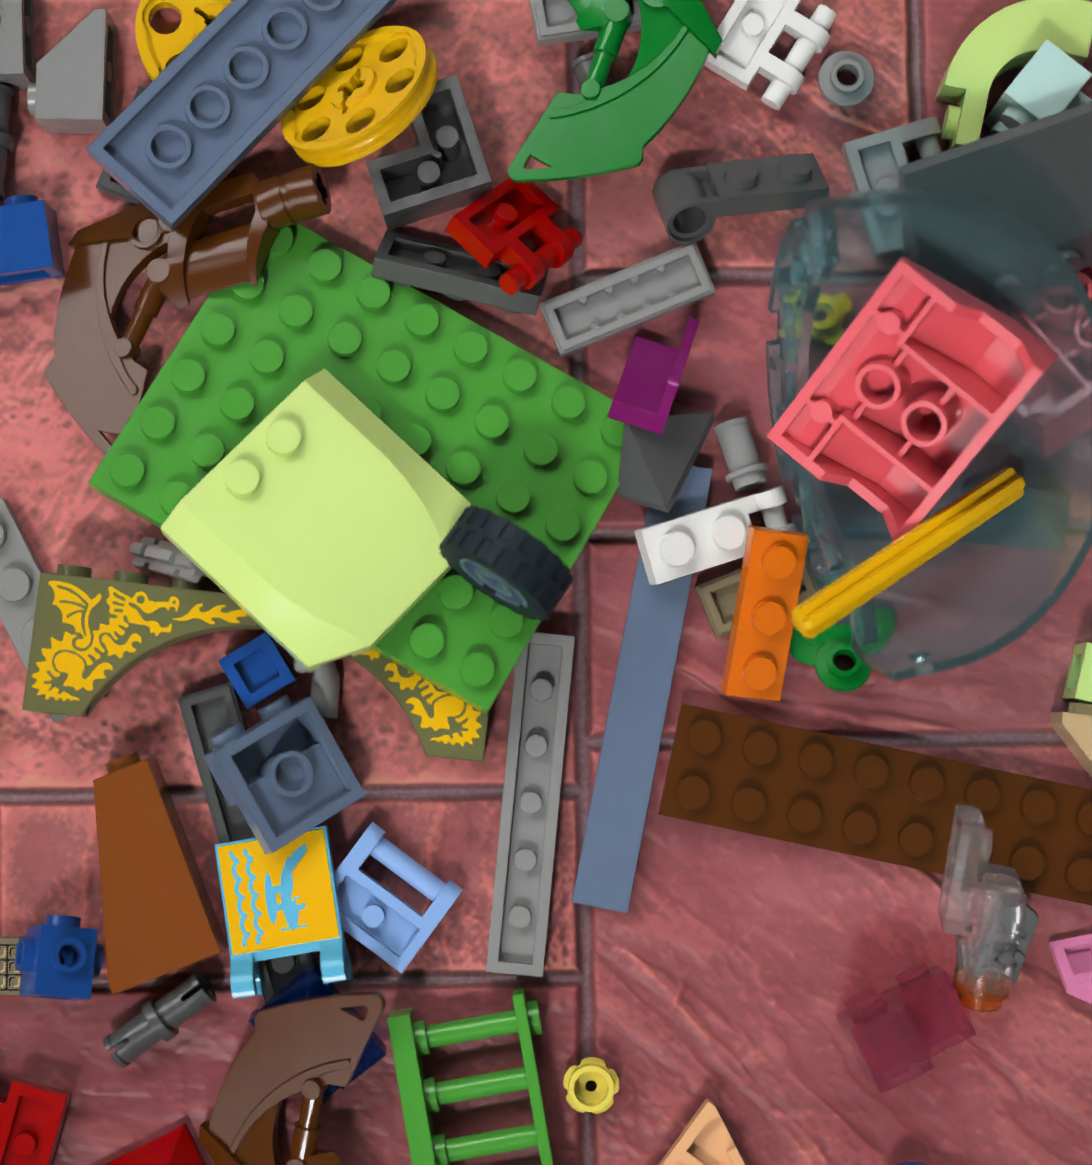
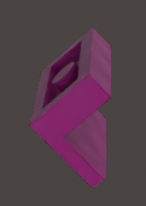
M689 317L679 349L638 336L635 337L616 389L608 418L662 435L700 320Z

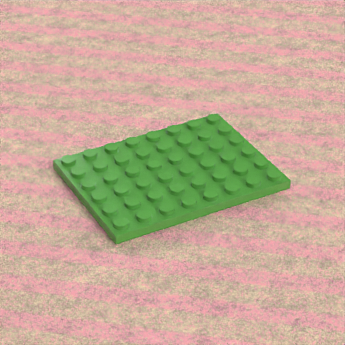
M297 223L278 229L279 234L266 257L257 285L251 286L249 281L210 293L88 481L92 490L161 529V526L185 495L304 380L325 368L471 503L470 507L477 506L480 509L490 510L492 513L501 515L515 525L522 527L529 534L543 542L553 553H556L562 559L561 561L571 570L620 485L618 477L624 423L607 417L613 401L609 397L415 288L399 286L393 281L372 277V264ZM451 568L372 650L487 715L541 621L529 619L500 605L476 589L470 582L462 578L455 569Z

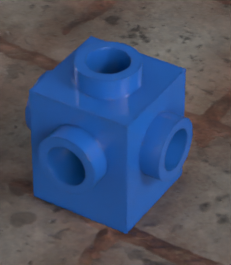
M46 915L45 924L27 927L26 936L19 938L15 952V968L17 971H22L19 996L69 1001L91 999L93 978L99 976L103 964V946L97 943L98 929L80 928L81 918L65 915Z

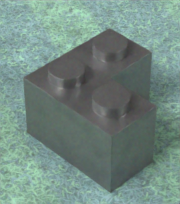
M457 75L437 81L429 101L412 121L411 124L419 146L366 162L388 230L470 205L493 189L492 180Z

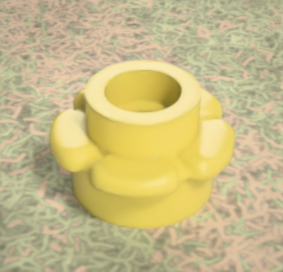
M596 1057L584 1058L578 1066H570L563 1079V1086L568 1092L566 1100L574 1110L581 1113L586 1111L593 1114L605 1112L613 1105V1095L619 1091V1078L615 1070L608 1069L605 1062ZM590 1080L594 1081L597 1085L593 1091H589L585 1087L586 1083Z

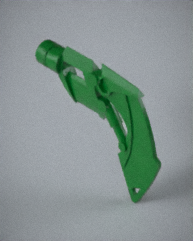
M568 0L579 16L575 20L579 28L585 31L599 32L593 49L595 55L586 81L582 83L581 93L557 92L508 168L510 179L516 183L561 181L605 175L640 166L643 162L644 148L662 131L689 95L705 65L709 53L715 59L717 58L723 40L702 1L637 0L640 7L642 28L636 62L628 78L604 87L611 65L619 54L626 30L632 24L630 7L626 2L627 0ZM531 157L548 167L525 169Z

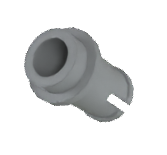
M747 417L728 420L713 428L718 437L729 474L725 476L726 483H733L735 492H742L763 485L767 482L765 472L769 470L768 464L761 463L748 426L749 421Z

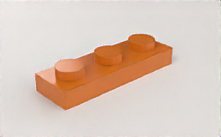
M749 525L721 684V691L725 695L780 701L794 626L791 620L793 618L792 611L798 603L809 536L804 532Z

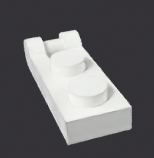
M784 486L762 490L635 530L634 533L649 584L658 585L744 557L749 525H751L748 515L750 513L761 510L767 528L796 531L794 523L788 524L783 504L788 502Z

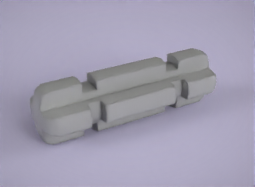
M145 536L140 543L133 542L130 546L129 552L134 554L132 564L138 569L197 583L202 576L208 577L172 542Z

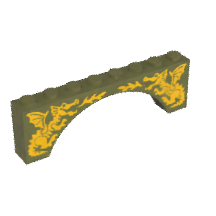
M58 564L56 574L40 572L22 710L89 718L101 699L117 681L155 653L200 635L230 630L264 629L226 593L205 591L206 582L202 580L194 583L172 577L171 586L166 587L148 585L149 575L115 571L114 580L91 578L92 568ZM374 650L353 657L351 655L347 656L377 678L394 696L417 732L426 756L483 762L488 714L482 713Z

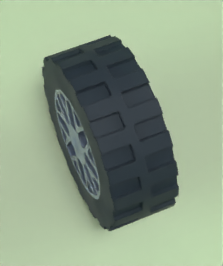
M467 506L439 546L442 557L447 560V563L462 578L500 605L532 620H547L574 580L568 566L543 542L505 517L494 514L492 511L484 508L480 509L477 506H471L470 508Z

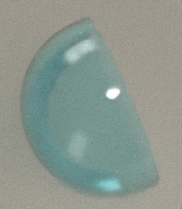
M897 187L813 199L805 205L807 215L804 218L793 219L788 226L780 243L771 279L768 310L770 313L778 312L776 340L766 341L767 387L772 428L903 256L1012 317L1060 355L926 519L1005 467L1013 468L1018 475L1024 478L1026 486L1023 488V497L835 623L836 626L847 624L851 629V648L863 662L893 681L945 671L976 662L1001 650L1022 636L1046 614L1075 577L1092 545V303L1084 286L1069 263L1044 235L1009 209L983 197L955 190ZM774 443L781 483L792 481L796 495L795 502L800 510V514L793 515L791 521L794 523L796 531L804 532L809 536L805 563L818 592L892 543L893 540L883 515L852 489L845 485L819 480Z

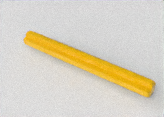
M1011 467L1001 469L794 607L792 611L793 618L791 619L794 627L805 638H814L1023 497V488L1026 486L1024 478L1018 475Z

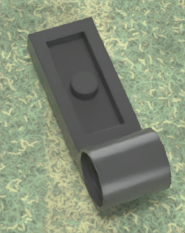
M813 153L787 154L779 157L748 160L735 159L728 162L708 163L706 166L674 169L663 174L655 182L652 196L669 238L680 244H690L703 239L712 231L716 217L826 206L829 186Z

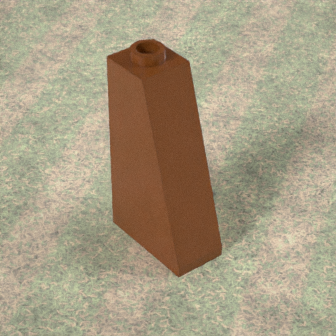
M137 752L105 764L108 774L93 780L108 984L112 995L219 954L228 948L157 758L140 761Z

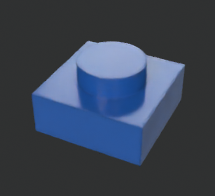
M267 632L218 660L247 709L255 707L298 681L274 639Z

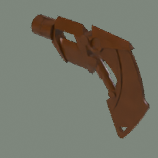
M312 164L289 171L285 175L280 174L261 181L252 171L222 180L173 231L140 203L82 228L75 233L68 244L75 251L66 273L57 310L54 358L46 367L45 376L76 423L105 455L112 444L103 433L119 435L147 391L151 371L138 364L136 360L141 354L140 345L153 318H157L166 298L178 308L188 306L190 299L249 281L251 286L257 285L266 257L279 234L278 229L297 224L299 221L304 222L330 214L332 208L331 196L325 177L319 167ZM254 202L255 213L251 223L202 238L210 215ZM165 253H167V255H168V258H165V259L159 258L160 256L164 255ZM147 267L146 274L148 278L134 305L135 311L121 337L114 319L115 313L128 287Z
M363 992L319 996L265 1008L255 1015V1032L240 1051L223 1082L212 1111L210 1123L205 1120L200 1125L199 1140L215 1165H283L277 1133L279 1111L283 1099L300 1091L303 1094L299 1120L295 1123L290 1158L286 1165H339L342 1162L335 1151L317 1149L321 1130L319 1119L323 1095L328 1084L341 1087L349 1085L384 1010L386 1001L381 993ZM366 1006L368 1012L364 1018L347 1009V1007Z

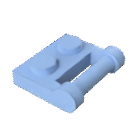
M372 822L335 871L342 925L345 932L402 974L461 894L463 888L451 879L446 884L383 837L386 831ZM369 855L433 902L424 915L360 869Z

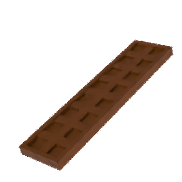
M686 704L680 705L658 812L659 815L1092 906V789Z

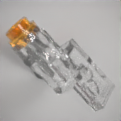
M956 804L937 911L943 933L955 934L956 966L952 986L957 991L956 1001L971 1010L995 1012L1001 1009L1002 1000L1009 997L1011 985L1015 984L1018 979L1039 917L1037 912L1026 903L1027 897L1016 869L988 863L992 849V829L985 827L979 807Z

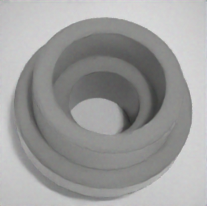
M840 51L829 56L822 64L818 74V86L823 97L829 103L843 108L853 107L862 103L869 96L874 84V72L870 63L865 57L852 51ZM841 70L852 71L856 76V83L851 86L842 85L837 79V73Z

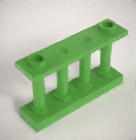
M524 987L513 989L514 1010L431 1025H426L425 1020L415 1021L413 1007L394 1010L389 1013L387 1022L412 1165H450V1162L533 1147L539 1148L541 1165H555L533 1036L543 1034L537 1000L526 1001ZM519 1033L524 1067L436 1082L435 1077L425 1078L422 1056L431 1054L430 1048ZM529 1090L534 1124L446 1139L445 1134L435 1135L431 1113L440 1111V1105Z

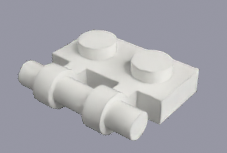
M735 0L717 29L723 40L717 58L715 59L709 53L704 66L747 91L757 73L761 74L771 82L761 100L772 109L780 110L789 94L795 95L803 84L805 78L802 73L814 53H821L830 40L828 31L837 18V14L829 7L819 4L811 18L808 19L796 12L802 0ZM783 31L793 36L796 40L784 61L770 54Z

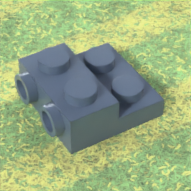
M288 695L276 699L257 711L262 721L246 731L241 722L213 736L210 740L215 749L202 756L230 806L238 805L265 854L274 853L365 796L362 787L311 696L293 703Z

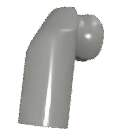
M294 658V669L299 673L308 672ZM331 661L322 664L319 669L308 672L312 673L311 698L323 718L338 719L340 675L335 662Z

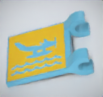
M328 826L314 827L271 854L264 853L256 838L215 844L230 951V985L233 999L264 994L259 961L316 951L320 952V966L324 984L353 979L350 955L344 938Z

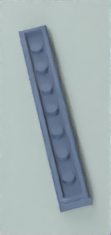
M692 466L670 512L667 513L648 507L644 527L705 509L713 470ZM640 550L572 895L573 903L624 913L628 912L693 575L692 573L658 585H650Z

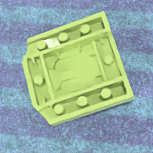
M324 368L304 380L185 495L161 526V531L168 540L310 672L321 668L322 664L348 655L353 657L372 650L440 581L452 567L440 554L439 546L467 506L470 508L471 503Z

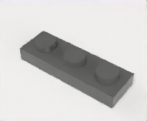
M386 230L374 257L372 277L393 281L398 286L418 287L443 293L446 297L453 300H472L497 306L504 312L514 314L526 313L536 316L545 288L548 270L545 271L544 279L532 289H521L514 295H509L499 285L500 276L508 271V267L499 259L485 269L464 248Z

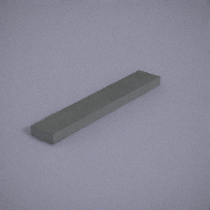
M229 682L177 698L219 844L256 838L238 805L230 806L202 757L215 749L210 739L216 734L241 722L245 731L248 729L235 688ZM313 952L258 962L264 986L263 997L267 1008L292 1001L325 996Z

